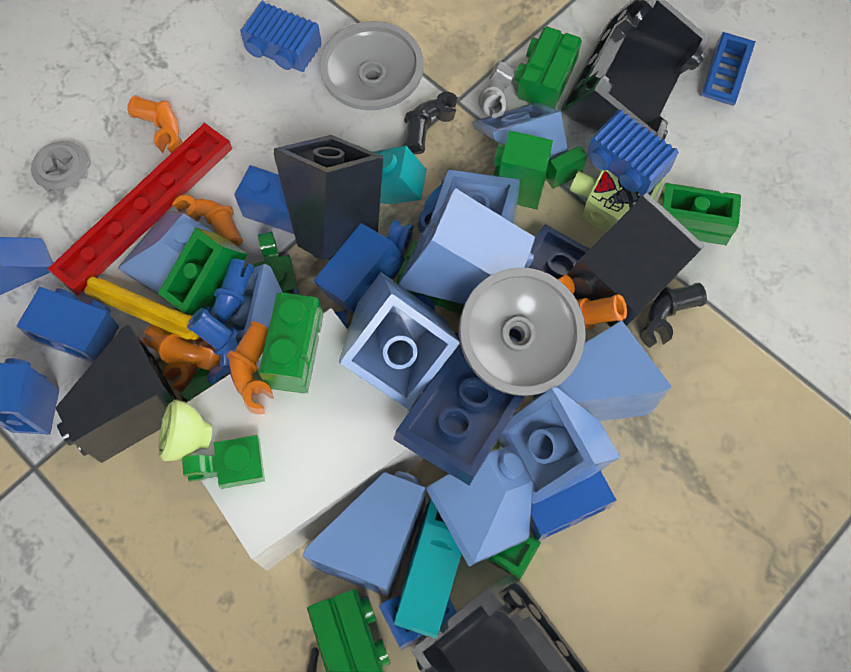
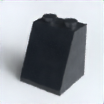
M333 135L274 148V159L298 247L313 254L317 259L329 260L336 254L360 223L378 233L383 156Z
M646 193L573 266L567 275L573 280L575 286L574 294L580 299L588 298L590 301L618 294L621 295L627 307L626 318L622 321L627 326L705 245ZM620 321L606 322V324L612 327Z
M130 325L123 327L55 407L62 421L57 424V428L64 441L69 446L75 444L83 456L89 454L100 463L160 430L162 418L168 404L178 400L168 380L163 376V371L153 353Z

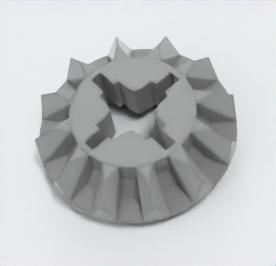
M58 141L43 147L35 155L31 164V174L35 182L47 192L57 190L63 194L65 188L70 186L77 188V182L80 179L87 178L86 169L90 167L87 154L79 145L69 141ZM58 160L60 164L62 163L66 166V173L63 174L57 170L55 161Z

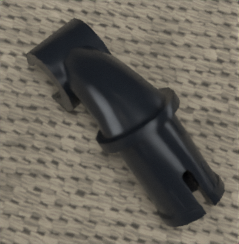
M442 92L437 96V99L423 102L413 111L406 113L404 121L407 126L403 146H407L413 154L424 153L427 127L431 125L432 118L436 117L443 122L454 120L456 109L453 108L456 106L458 97L451 92Z
M698 282L676 289L665 287L650 307L647 325L641 332L643 343L649 348L657 343L654 331L660 334L663 345L670 341L673 336V328L666 320L667 316H674L676 311L704 306L707 302L704 286Z

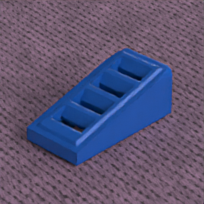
M722 32L712 55L701 96L734 106L756 41ZM724 52L740 58L739 60H735L722 55ZM723 63L729 66L736 67L737 69L736 71H733L724 67H720L719 64ZM716 73L727 77L734 78L733 82H730L724 79L717 78L715 76ZM715 84L731 89L730 94L712 89V85Z

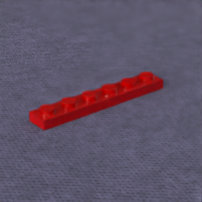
M204 122L47 269L73 293L79 296L86 288L89 278H98L173 206L172 203L177 197L185 195L232 150L230 141Z

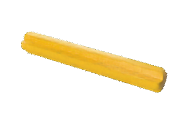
M91 277L87 280V286L84 289L87 296L184 339L196 340L199 338L196 333L187 329L191 316L104 279Z

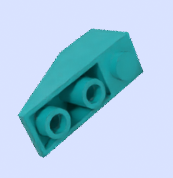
M401 146L373 151L383 156L380 203L397 204L422 200L427 169L409 148Z
M431 497L419 522L393 625L436 639L462 553Z

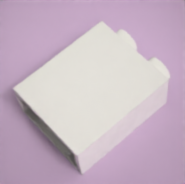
M332 308L323 313L324 317L321 332L318 333L319 342L308 393L303 394L271 389L274 399L262 393L253 395V402L263 406L265 414H254L246 408L243 397L236 390L230 374L187 402V404L199 412L204 422L212 424V437L208 449L199 448L192 455H215L214 442L258 435L260 439L265 476L264 482L221 489L218 485L217 477L201 481L251 559L267 571L326 529L384 472L395 476L397 471L407 472L424 460L423 457L393 440L397 428L420 396L408 410L340 364L339 358L348 330ZM263 353L256 363L258 369L255 373H253V376L256 379V381H263V379L259 375V369Z

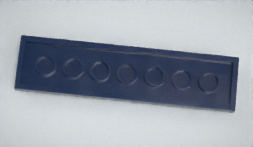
M544 224L534 239L530 251L534 258L529 268L543 271L559 279L566 275L590 248ZM573 294L577 300H580L577 295ZM511 328L509 331L510 339L514 342H519L521 339L520 332L515 328ZM459 344L399 425L393 440L470 486L525 396L503 393L483 382L470 368Z

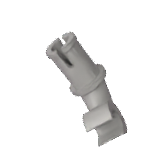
M500 60L497 61L490 74L488 87L480 93L478 98L481 110L487 115L490 114L492 118H497L504 114L506 110L504 88L506 89L516 73L515 68Z

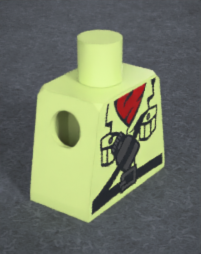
M608 170L602 171L598 179L578 171L570 188L571 192L587 198L582 215L583 219L604 233H607L642 197L637 191L630 192L621 185L619 178ZM664 178L649 192L653 199L656 198Z

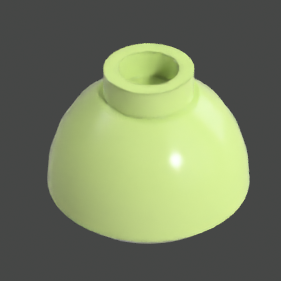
M179 400L172 401L166 408L161 425L158 445L159 456L163 461L182 460L183 457L191 456L199 448L208 449L212 437V424L204 422L199 412L189 404Z

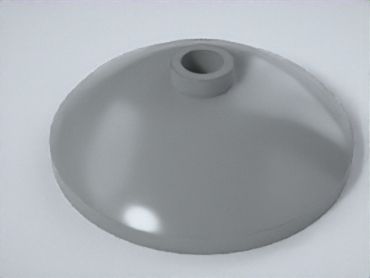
M360 22L337 32L327 42L320 58V73L326 89L339 102L360 110H381L401 103L416 90L423 75V55L416 40L402 28L386 22Z
M510 268L489 276L472 291L461 312L459 339L467 363L483 382L503 393L529 396L546 392L560 385L574 371L584 350L585 322L577 300L562 282L540 270ZM511 328H515L520 332L521 339L519 342H514L510 339L509 331Z

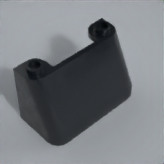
M631 0L610 19L603 29L564 101L561 112L576 122L599 130L618 110H623L624 114H629L630 118H634L637 123L640 122L642 127H647L648 131H653L654 135H659L660 139H665L668 134L666 130L668 121L660 116L680 74L688 69L691 71L696 69L704 60L705 53L703 52L710 38L666 0Z
M507 576L492 584L441 625L436 639L427 636L411 649L417 659L416 662L420 672H589L529 591L513 576Z

